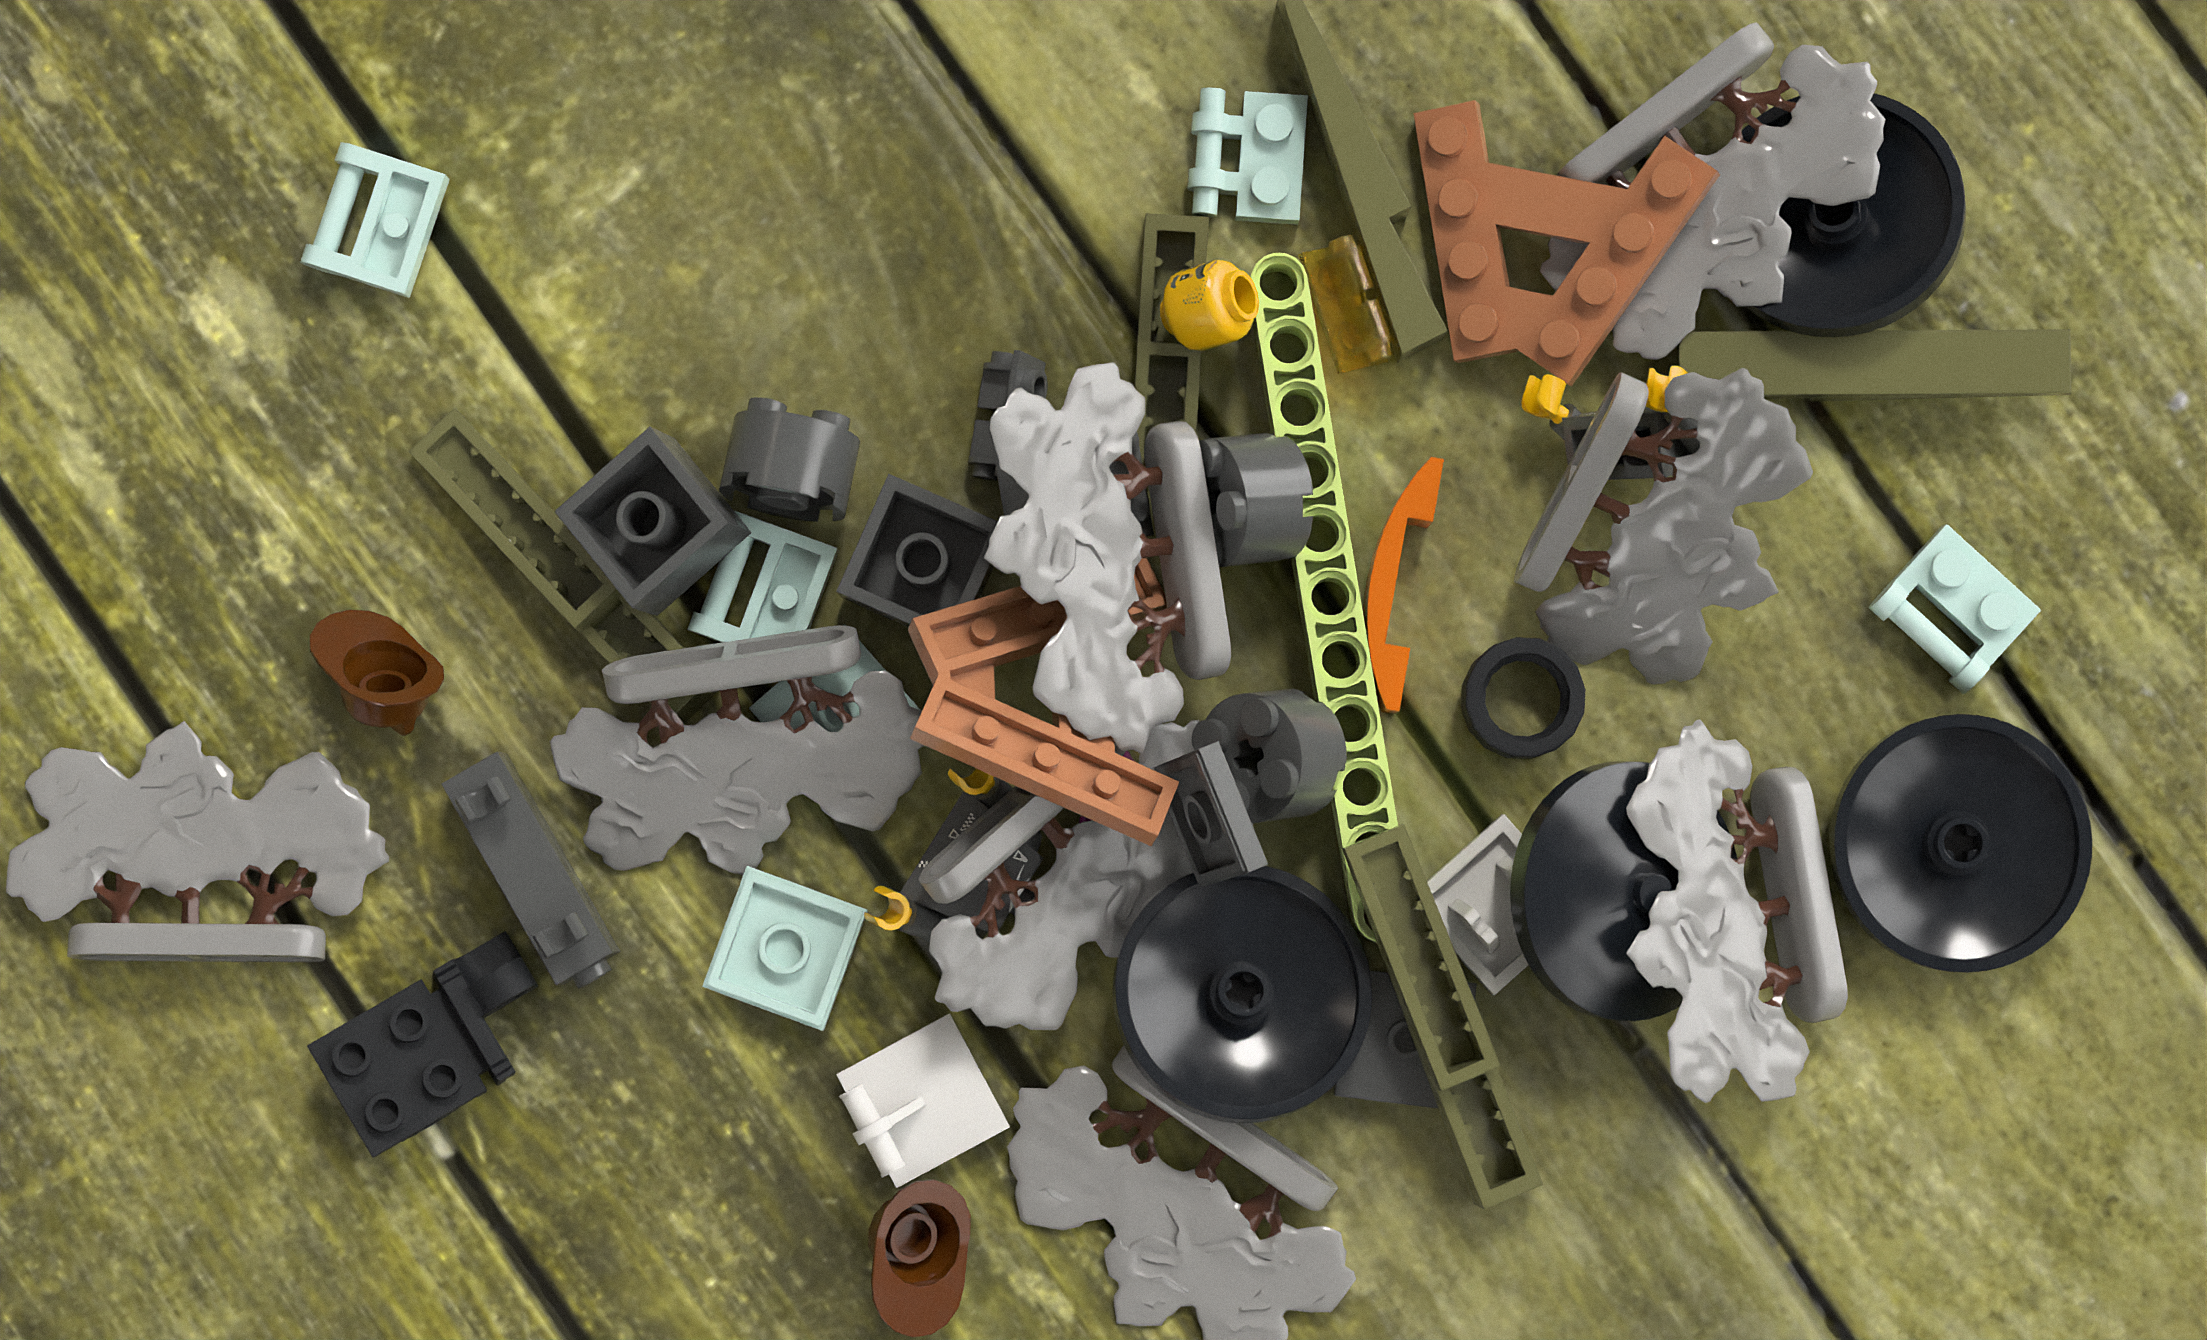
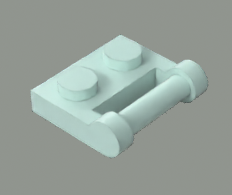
M341 142L335 158V162L340 164L329 199L313 245L306 244L300 263L322 272L339 275L410 298L450 179L443 173ZM364 173L373 174L378 177L351 257L337 253Z
M735 511L752 533L719 561L701 612H693L687 630L718 642H729L810 629L838 555V548ZM755 540L768 544L770 547L739 628L725 623L724 620Z
M1947 524L1937 530L1868 607L1882 621L1890 618L1952 675L1949 682L1962 694L1967 693L1981 680L1996 659L2041 611L2038 606ZM1914 588L1920 591L1979 645L1970 656L1965 654L1906 600Z

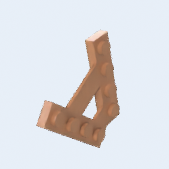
M1475 100L1413 113L1454 361L1463 363L1522 352L1572 387L1720 176L1719 172L1666 136L1660 141L1628 189L1489 163L1480 104ZM1500 228L1586 244L1588 246L1553 296L1512 288L1509 286Z
M1142 558L1135 567L1134 574L1137 594L1155 612L1167 609L1165 593L1148 559ZM1021 586L912 618L908 632L933 687L912 732L911 740L1149 846L1153 845L1159 835L1179 781L1116 754L1114 740L1111 736L1089 740L1083 733L1073 729L1066 715L1052 712L1053 725L995 700L994 667L1041 653L1051 637L1058 634L1067 619L1065 607L1058 600L1040 604L1027 594ZM1132 607L1128 610L1135 622L1146 617L1142 609Z

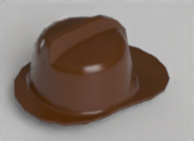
M365 610L341 611L330 614L319 621L310 634V652L317 664L339 686L344 706L354 720L364 725L379 728L391 727L401 736L410 734L414 729L416 718L421 715L428 704L429 697L436 693L444 682V669L441 663L426 651L401 625L387 616Z
M934 1179L916 1181L899 1190L892 1199L886 1201L874 1214L868 1230V1247L873 1257L871 1273L872 1301L884 1323L894 1332L910 1337L932 1335L947 1325L959 1308L965 1284L971 1215L964 1197L951 1185Z

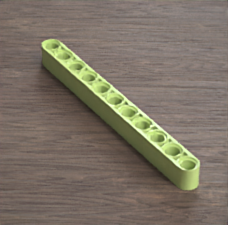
M1272 253L1264 256L1255 264L1250 276L1256 286L1259 298V310L1253 321V330L1270 433H1275L1274 436L1276 437L1287 436L1293 440L1304 457L1319 461L1325 470V482L1320 487L1313 489V495L1303 496V517L1313 516V520H1323L1329 523L1334 529L1336 543L1330 550L1325 552H1315L1305 545L1296 557L1291 558L1314 701L1323 702L1334 714L1343 707L1356 708L1364 715L1367 722L1366 732L1359 741L1346 742L1347 759L1345 770L1338 771L1332 790L1337 791L1331 800L1350 919L1354 929L1361 937L1371 942H1376L1373 931L1365 922L1364 907L1342 848L1354 844L1356 839L1363 833L1373 832L1379 834L1398 826L1308 277L1304 266L1297 258L1287 253ZM1282 272L1293 281L1295 292L1288 299L1282 301L1272 300L1262 292L1260 280L1268 273ZM1283 333L1295 335L1303 342L1305 356L1294 363H1283L1272 354L1270 342L1276 336ZM1293 395L1303 396L1313 404L1315 419L1310 424L1294 426L1283 418L1280 411L1281 403ZM1333 582L1341 587L1346 596V605L1341 613L1325 615L1314 607L1311 600L1312 590L1317 584ZM1342 644L1350 648L1356 658V669L1353 675L1339 679L1330 676L1324 670L1322 654L1328 646ZM1355 769L1369 772L1377 784V793L1374 799L1365 806L1351 803L1343 792V781L1346 775Z

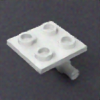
M950 1013L836 1074L845 1090V1093L839 1097L845 1104L858 1130L853 1133L857 1144L865 1143L881 1173V1177L890 1175L896 1188L1010 1127Z

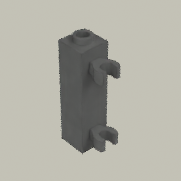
M497 751L441 783L555 984H566L573 980L577 988L580 989L610 972L612 969L607 959L621 951L508 754Z

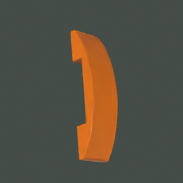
M1431 457L1415 474L1399 496L1379 535L1368 572L1363 616L1377 701L1383 713L1396 714L1400 710L1410 648L1385 644L1406 525L1428 528L1432 524L1444 459Z

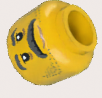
M1224 260L1206 262L1183 269L1170 277L1164 289V296L1160 305L1161 320L1165 329L1189 350L1203 351L1232 343L1248 334L1259 310L1258 292L1251 277L1246 272L1239 270L1231 262Z

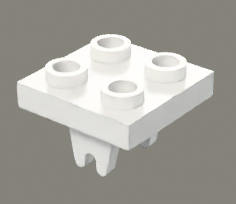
M1501 814L1427 880L1457 957L1491 995L1497 994L1528 966L1514 930L1510 902L1513 861L1522 833L1505 814Z

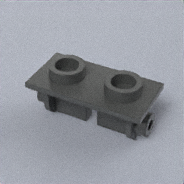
M1014 350V354L992 351L991 361L985 362L983 365L977 407L983 410L996 411L998 407L1005 406L1009 395L1016 388H1023L1031 394L1039 395L1046 399L1048 390L1047 376L1044 372L1046 363L1020 350ZM975 420L968 464L974 465L972 477L997 481L998 475L990 433V421Z

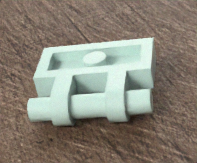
M1210 87L1200 89L1199 111L1192 114L1191 133L1197 136L1195 168H1191L1188 171L1187 189L1193 192L1192 215L1216 217L1218 195L1237 196L1235 221L1298 225L1308 95L1245 91L1243 115L1235 116L1224 113L1225 90ZM1222 139L1241 140L1239 172H1229L1220 169Z

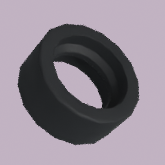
M1515 637L1493 645L1471 664L1462 683L1461 711L1468 730L1484 748L1504 758L1532 759L1557 750L1575 734L1585 712L1586 689L1578 666L1561 648L1540 638ZM1515 661L1533 662L1544 667L1554 677L1560 691V708L1554 721L1542 732L1531 736H1514L1501 730L1490 718L1485 705L1486 688L1492 675L1502 666Z

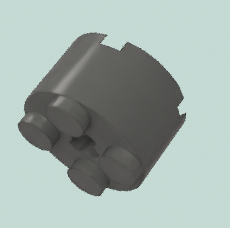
M758 397L750 398L747 410L736 413L734 417L719 488L720 494L732 501L734 491L737 490L749 495L747 508L778 517L818 522L820 510H833L832 521L844 519L860 447L859 438L848 431L850 418L827 410H815L812 413V417L786 412L787 406L776 400Z
M1261 433L1199 440L1219 567L1291 559L1296 557L1305 547L1311 533L1313 516L1303 517V496L1313 495L1312 480L1301 450L1287 436L1276 437L1274 436L1275 433Z
M1296 689L1233 695L1217 704L1207 718L1196 724L1193 730L1191 740L1194 750L1219 741L1251 823L1314 814L1324 808L1337 791L1332 790L1338 771L1345 770L1347 759L1344 734L1332 710L1323 702H1315L1304 695L1306 692Z

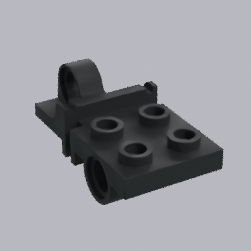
M506 931L465 955L452 959L433 970L432 977L439 987L437 991L430 994L424 982L420 979L307 1045L372 1158L382 1154L398 1143L415 1136L447 1117L459 1107L486 1093L487 1089L479 1077L488 1071L497 1086L515 1075L514 1068L484 1018L538 987V984Z

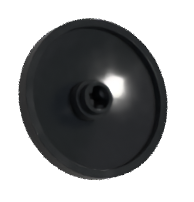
M1875 93L1870 100L1886 119L1883 127L1884 141L1876 153L1880 169L1875 194L1866 199L1835 206L1817 204L1809 199L1788 197L1781 204L1779 216L1791 227L1792 233L1788 254L1778 262V268L1784 274L1782 303L1745 306L1760 318L1777 327L1802 335L1844 337L1863 334L1885 327L1915 310L1934 293L1948 275L1959 253L1966 224L1965 190L1961 171L1955 155L1939 131L1926 118L1899 101ZM1798 96L1787 101L1797 103L1801 97ZM1772 107L1756 119L1763 125L1784 127L1790 123L1792 116L1791 113L1783 109ZM1749 124L1742 130L1743 140L1750 143L1756 130Z
M1954 714L1924 719L1906 725L1884 737L1861 757L1844 781L1832 813L1829 848L1832 870L1840 895L1857 923L1871 938L1891 953L1913 964L1947 972L1969 973L1988 971L2015 963L2040 949L2062 929L2078 906L2085 890L2092 861L2093 840L2091 822L2081 790L2065 764L2049 747L2030 733L2008 722L1980 715Z
M1605 762L1582 769L1563 780L1550 791L1533 812L1519 840L1513 861L1510 884L1511 914L1517 940L1528 965L1542 985L1553 996L1576 1011L1593 1017L1617 1021L1649 1020L1677 1009L1683 1001V996L1675 988L1652 987L1639 973L1634 962L1626 954L1640 931L1648 930L1650 926L1649 911L1660 891L1675 890L1679 882L1678 870L1665 858H1659L1644 845L1627 815L1626 808L1637 785L1647 779L1648 762ZM1717 810L1716 818L1718 824L1730 834L1725 821ZM1733 844L1731 858L1736 860L1737 854Z
M1263 866L1249 873L1204 887L1198 884L1194 872L1168 885L1143 908L1133 922L1119 951L1113 977V1008L1116 1024L1127 1053L1137 1069L1156 1090L1173 1103L1197 1115L1222 1122L1258 1123L1271 1121L1295 1113L1318 1100L1339 1081L1355 1060L1366 1036L1372 1009V981L1369 964L1359 937L1347 917L1334 902L1310 883L1293 874L1268 866Z

